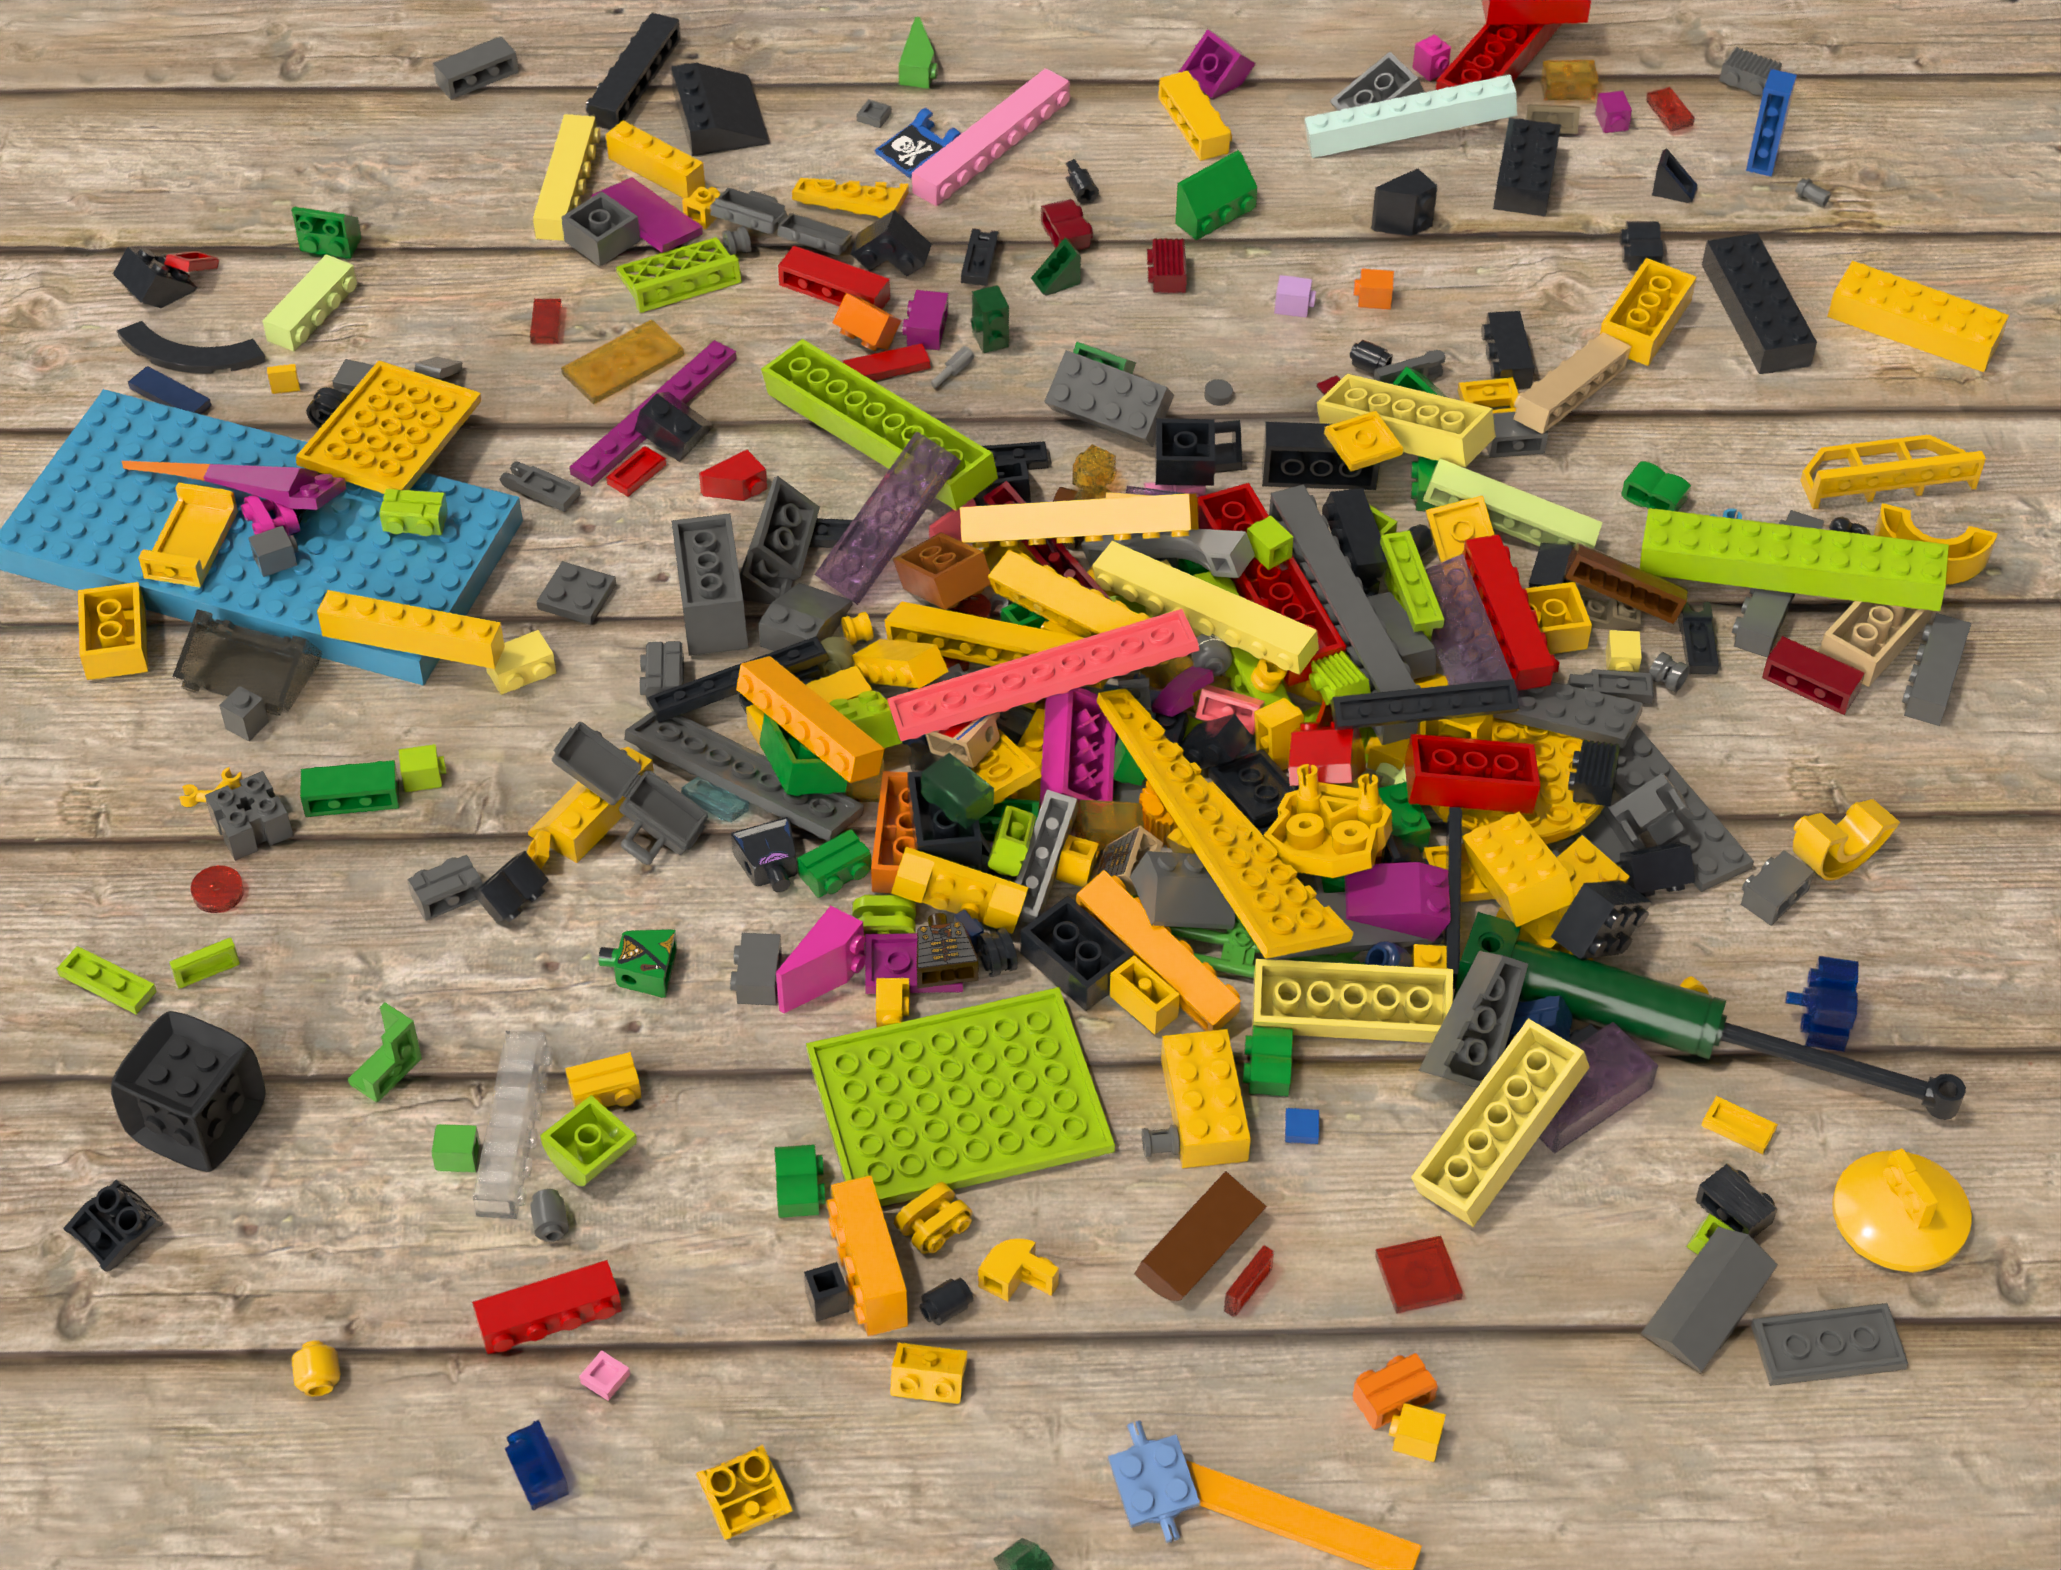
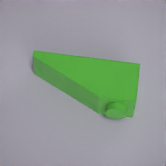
M915 17L899 61V85L929 89L932 79L937 78L938 63H934V51L921 18Z

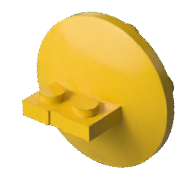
M1903 1148L1896 1151L1874 1152L1855 1160L1839 1177L1832 1199V1209L1836 1225L1844 1239L1855 1252L1880 1266L1893 1270L1915 1273L1944 1265L1960 1252L1971 1228V1207L1966 1193L1958 1181L1937 1163L1923 1156L1905 1152Z

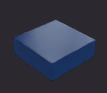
M1286 1108L1285 1142L1318 1144L1319 1110Z

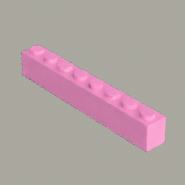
M1045 68L913 171L912 193L935 206L950 198L960 187L966 185L969 180L979 172L984 171L994 160L999 159L1003 153L1012 146H1015L1027 134L1033 132L1037 126L1048 120L1061 107H1064L1070 99L1069 80Z

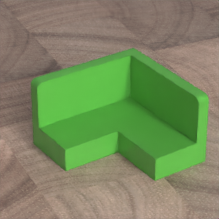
M385 1002L380 1006L385 1033L381 1036L383 1045L348 1078L349 1085L376 1103L422 1059L414 1021Z

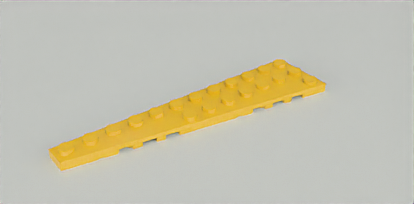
M1126 688L1098 693L1097 704L1265 959L1351 942L1354 932L1329 906L1324 907L1315 898L1317 893L1310 885L1304 886L1297 879L1298 872L1290 864H1284L1277 857L1278 851L1274 846L1264 839L1261 832L1213 781L1208 783L1201 775L1202 769L1195 762L1190 763L1183 756L1184 750L1177 742L1172 743L1164 736V728L1151 717V714Z

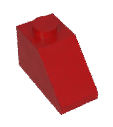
M748 449L699 473L700 491L704 497L745 501L768 489L766 468Z

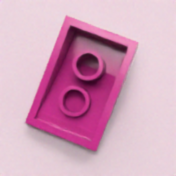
M830 905L776 972L780 1012L785 1014L847 983L855 973H859L863 969L866 957L863 921Z

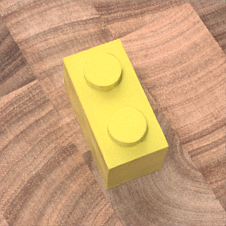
M539 630L505 642V648L496 668L486 667L488 675L501 695L556 674L553 652Z

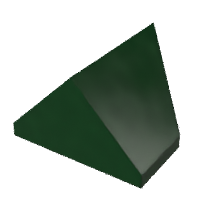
M1064 238L1031 277L1043 295L1048 296L1080 285V253L1069 239Z

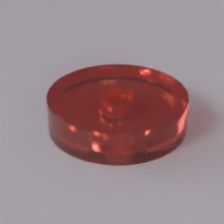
M222 865L211 866L200 871L192 880L190 887L195 905L208 913H222L234 908L241 901L244 894V886L239 873L231 867Z

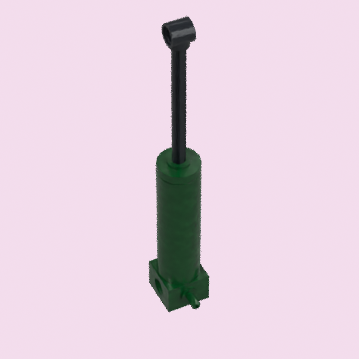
M1478 912L1460 960L1453 999H1455L1478 952L1483 951L1506 956L1528 964L1518 1002L1539 1000L1548 996H1562L1575 1020L1693 1055L1697 1054V1056L1710 1059L1713 1045L1718 1047L1720 1040L1921 1099V1105L1925 1106L1933 1117L1942 1120L1952 1119L1957 1115L1966 1093L1964 1082L1953 1074L1945 1073L1938 1075L1936 1078L1929 1077L1927 1082L1727 1023V1015L1723 1014L1727 1001L1725 999L1712 997L1705 993L1592 960L1580 959L1575 955L1520 940L1521 926L1516 927L1512 921Z

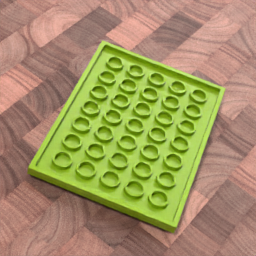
M1059 987L806 1043L807 1055L844 1182L871 1175L880 1206L915 1199L939 1182H944L952 1190L1115 1152V1144Z

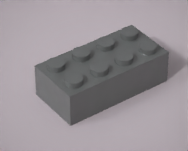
M1065 350L1044 402L1053 411L1153 447L1156 436V418L1166 417L1174 394L1166 386Z

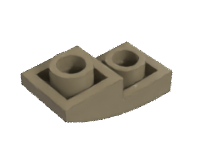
M1581 596L1592 628L1620 630L1639 628L1641 625V610L1613 598L1609 602Z

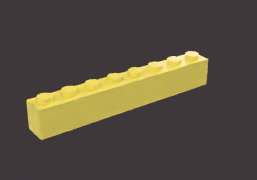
M1114 541L1108 545L1092 565L1095 582L1103 590L1117 593L1130 602H1137L1148 607L1155 613L1166 614L1183 609L1190 626L1198 629L1204 635L1211 636L1214 634L1229 646L1243 649L1258 659L1263 658L1276 664L1283 670H1290L1300 675L1319 650L1316 629Z

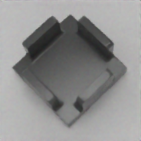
M1663 773L1609 807L1631 841L1639 849L1647 848L1639 836L1647 830L1658 846L1668 844L1685 832L1684 826L1676 815L1678 809L1688 819L1694 817L1681 792Z

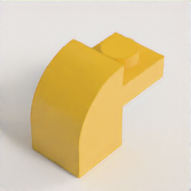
M1068 835L1061 851L1056 880L1084 888L1090 882L1092 872L1099 858L1101 850L1099 843Z
M1021 1238L1009 1239L997 1244L978 1268V1287L1007 1302L1022 1281L1052 1296L1059 1286V1267L1055 1266L1051 1260L1045 1257L1035 1256L1036 1242Z

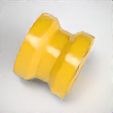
M865 611L859 613L857 617H842L843 633L845 639L851 645H855L859 640H873L872 625Z
M1262 658L1251 674L1252 684L1261 692L1273 693L1280 686L1281 681L1287 674V670H1283L1276 664Z

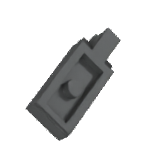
M1592 669L1591 673H1585L1584 675L1570 674L1568 679V685L1598 691L1620 698H1628L1641 703L1652 704L1654 698L1651 673Z

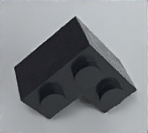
M894 209L857 234L850 254L868 271L888 260L907 277L925 266L932 243Z

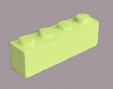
M325 255L262 320L267 341L291 351H295L304 343L318 326L322 325L329 314L338 308L346 296L354 291L357 286V279L353 264Z

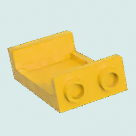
M178 483L175 487L178 500L152 551L143 549L138 559L145 579L201 588L238 513L232 491L195 484Z

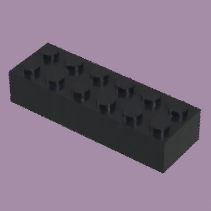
M1754 233L1707 240L1702 267L1758 374L1810 367L1817 341L1759 234Z

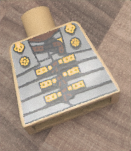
M1141 826L1133 829L1106 846L1099 867L1092 872V879L1105 870L1111 877L1115 875L1120 878L1126 886V891L1131 896L1137 895L1130 876L1147 851L1160 852L1163 842Z

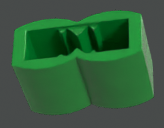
M1640 461L1624 481L1621 496L1630 503L1646 507L1647 509L1678 512L1688 499L1691 485L1680 476L1665 473L1655 464Z
M1253 1025L1252 1036H1245L1244 1055H1250V1063H1244L1243 1083H1249V1093L1288 1097L1291 1083L1293 1029Z
M815 1144L775 1147L778 1217L819 1215V1204H826L824 1183L818 1184L817 1175H824L823 1154L816 1155Z

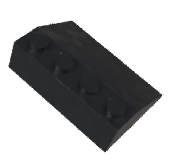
M697 62L671 66L673 93L692 156L769 144L748 75Z

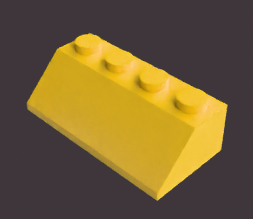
M630 747L621 748L627 752L628 756L641 765L638 775L642 776L646 771L654 773L653 761ZM577 782L528 831V835L534 838L540 830L550 832V848L578 863L624 816L619 811V807L626 797L622 796L615 805H610L583 784Z

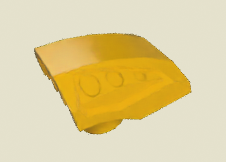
M760 1445L741 1456L695 1474L724 1541L793 1511L764 1445Z

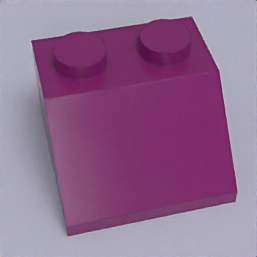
M1207 29L1178 72L1189 71L1193 79L1198 81L1200 89L1209 97L1215 99L1242 85L1256 63L1224 38Z

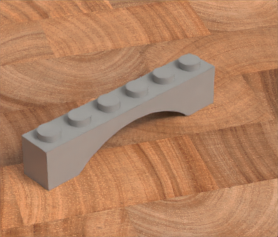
M1199 529L1189 530L1190 536L1171 537V531L1160 532L1161 538L1147 539L1142 538V533H1131L1132 539L1114 540V535L1112 534L1103 535V541L1085 542L1084 540L1081 544L1090 567L1108 545L1114 541L1153 559H1186L1202 565L1213 576L1239 578L1255 556L1247 533L1244 531Z

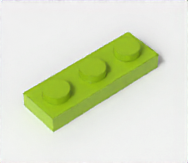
M76 946L56 968L60 977L136 1015L157 992L154 983L79 946Z

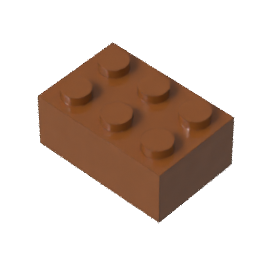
M942 532L893 558L903 589L944 610L957 607L961 603L960 601L969 596L982 593L985 587L991 585L988 578L990 569L984 552Z

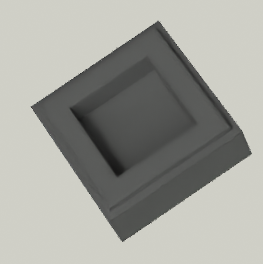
M868 99L857 113V121L881 128L892 114L891 106Z

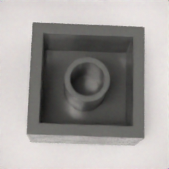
M602 191L561 217L564 242L600 267L640 242L638 216Z

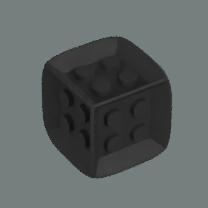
M168 1011L161 1015L147 1029L124 1058L113 1077L111 1096L122 1127L137 1143L192 1169L211 1172L228 1157L257 1118L265 1100L266 1088L258 1059L252 1048L243 1040L230 1032L193 1016Z

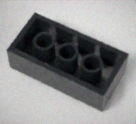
M1509 117L1496 185L1494 210L1546 217L1561 129L1560 124Z
M1265 422L1262 487L1292 488L1304 485L1305 488H1363L1364 490H1377L1380 462L1351 472L1324 434L1325 427L1332 424Z

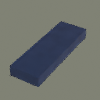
M146 366L128 381L131 390L159 404L197 414L204 413L212 406L210 398L149 366Z

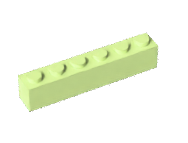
M1439 459L1423 501L1439 507L1483 495L1492 528L1537 546H1540L1541 543L1573 545L1574 548L1577 543H1581L1594 549L1603 522Z

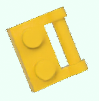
M1513 377L1458 383L1457 391L1461 401L1489 408L1511 407L1493 410V413L1516 412L1514 404L1519 394Z

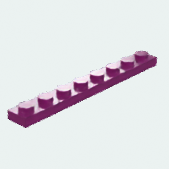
M714 340L569 466L570 475L593 487L647 439L635 430L639 411L656 393L670 392L687 404L737 360L736 351Z

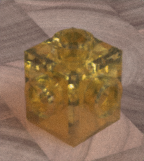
M1091 444L1084 453L1081 452L1073 463L1072 484L1097 496L1107 484H1111L1117 475V469L1115 468L1116 455Z

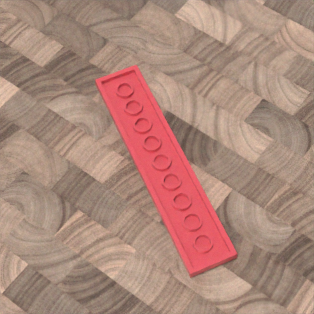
M1179 609L887 698L900 741L917 739L924 734L937 730H946L951 726L967 721H976L983 716L996 712H1005L1013 707L1034 703L1045 697L1064 694L1078 687L1097 684L1104 679L1126 675L1131 671L1147 666H1156L1160 662L1173 658L1185 657L1190 653L1199 651V646L1183 609Z

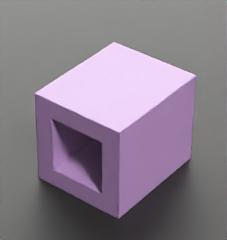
M1280 275L1274 314L1307 318L1309 307H1314L1316 291L1311 290L1312 279Z

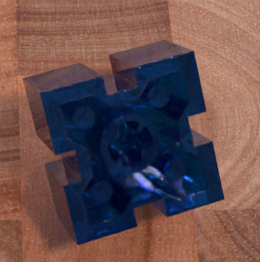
M1819 956L1816 967L1809 969L1807 987L1803 988L1802 993L1786 992L1785 1004L1806 1007V1013L1802 1014L1800 1032L1805 1033V1046L1845 1052L1850 1037V1029L1853 1028L1857 1016L1858 993H1856V987L1858 984L1859 961Z

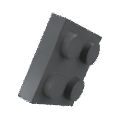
M562 561L536 601L537 609L592 625L615 588L616 577Z

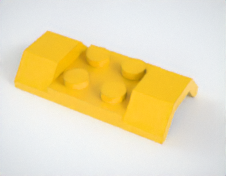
M906 847L891 894L921 904L925 903L935 909L946 910L955 914L965 909L972 919L976 918L982 924L996 929L1004 927L1009 933L1013 934L1029 887Z

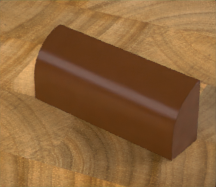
M1577 543L1568 556L1566 579L1673 625L1687 602V589L1581 543Z
M1225 1171L1139 1264L1134 1275L1163 1298L1171 1301L1182 1300L1267 1206Z

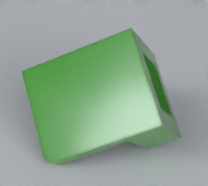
M438 1124L435 1128L431 1152L435 1170L476 1172L480 1151L477 1125Z

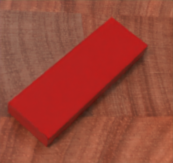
M923 343L843 360L844 364L872 381L931 368L930 359Z

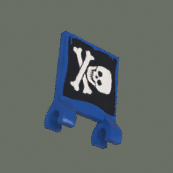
M923 108L910 125L876 148L875 154L911 179L913 171L961 135V132L951 128L944 138L941 139L930 131L935 126L934 122L929 119L933 116V112Z

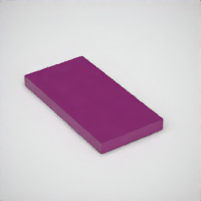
M633 177L601 190L638 216L640 238L661 253L703 234V226ZM601 191L592 194L591 198L600 193Z

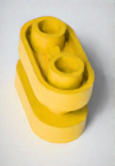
M939 1182L904 1206L895 1217L894 1226L904 1236L914 1233L911 1242L922 1254L935 1253L944 1245L947 1239L955 1233H963L972 1222V1209L963 1200L952 1202L955 1196L954 1191L946 1183Z

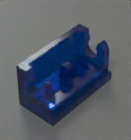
M539 1419L506 1437L508 1444H510L505 1447L506 1455L532 1511L569 1495L566 1477Z

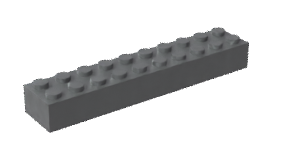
M1304 485L1272 492L1269 516H1272L1293 536L1292 555L1346 645L1345 653L1369 679L1371 693L1421 688L1414 683L1409 665L1403 663L1400 658L1396 642L1390 640L1385 622L1382 619L1379 620L1376 615L1372 599H1367L1360 578L1355 577L1352 572L1349 558L1343 556L1337 537L1335 535L1332 536L1329 531L1326 517L1319 513L1315 497L1309 495ZM1420 722L1374 726L1372 728L1380 743L1386 745L1408 739L1411 734H1416L1417 726Z

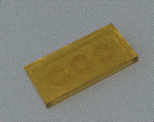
M651 319L561 367V372L575 388L595 405L685 356L684 348Z

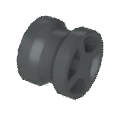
M745 226L738 227L736 231H722L724 247L730 255L735 254L736 256L737 252L741 251L743 253L751 252V242Z

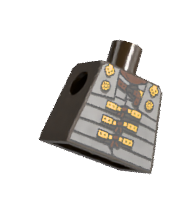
M944 913L931 914L928 917L929 926H921L917 929V989L979 981L978 957L964 924L961 922L948 923L947 916Z

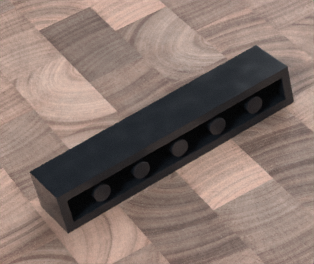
M651 12L648 18L641 23L636 35L631 37L624 52L620 53L615 65L610 67L606 78L598 84L596 92L586 102V113H588V116L595 117L596 127L611 130L627 119L680 42L679 19Z

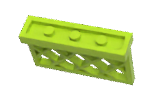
M717 237L616 267L617 275L635 299L636 308L640 313L742 283L739 259L735 254L730 255ZM715 248V250H714L713 252H707V251H705V250H709V249ZM682 257H689V259H688V260H685V259H679V258H682ZM697 259H705V260H707V261H706V262H698V261H696V260H697ZM663 264L664 266L656 267L655 265ZM672 266L682 267L680 270L671 269ZM631 272H639L637 275L628 274ZM647 274H654V275H656V276L653 278V277H647L646 275H647Z
M1409 530L1381 535L1380 544L1388 562L1384 577L1388 592H1391L1407 612L1413 631H1422L1431 642L1433 629L1443 627L1444 617L1411 532Z

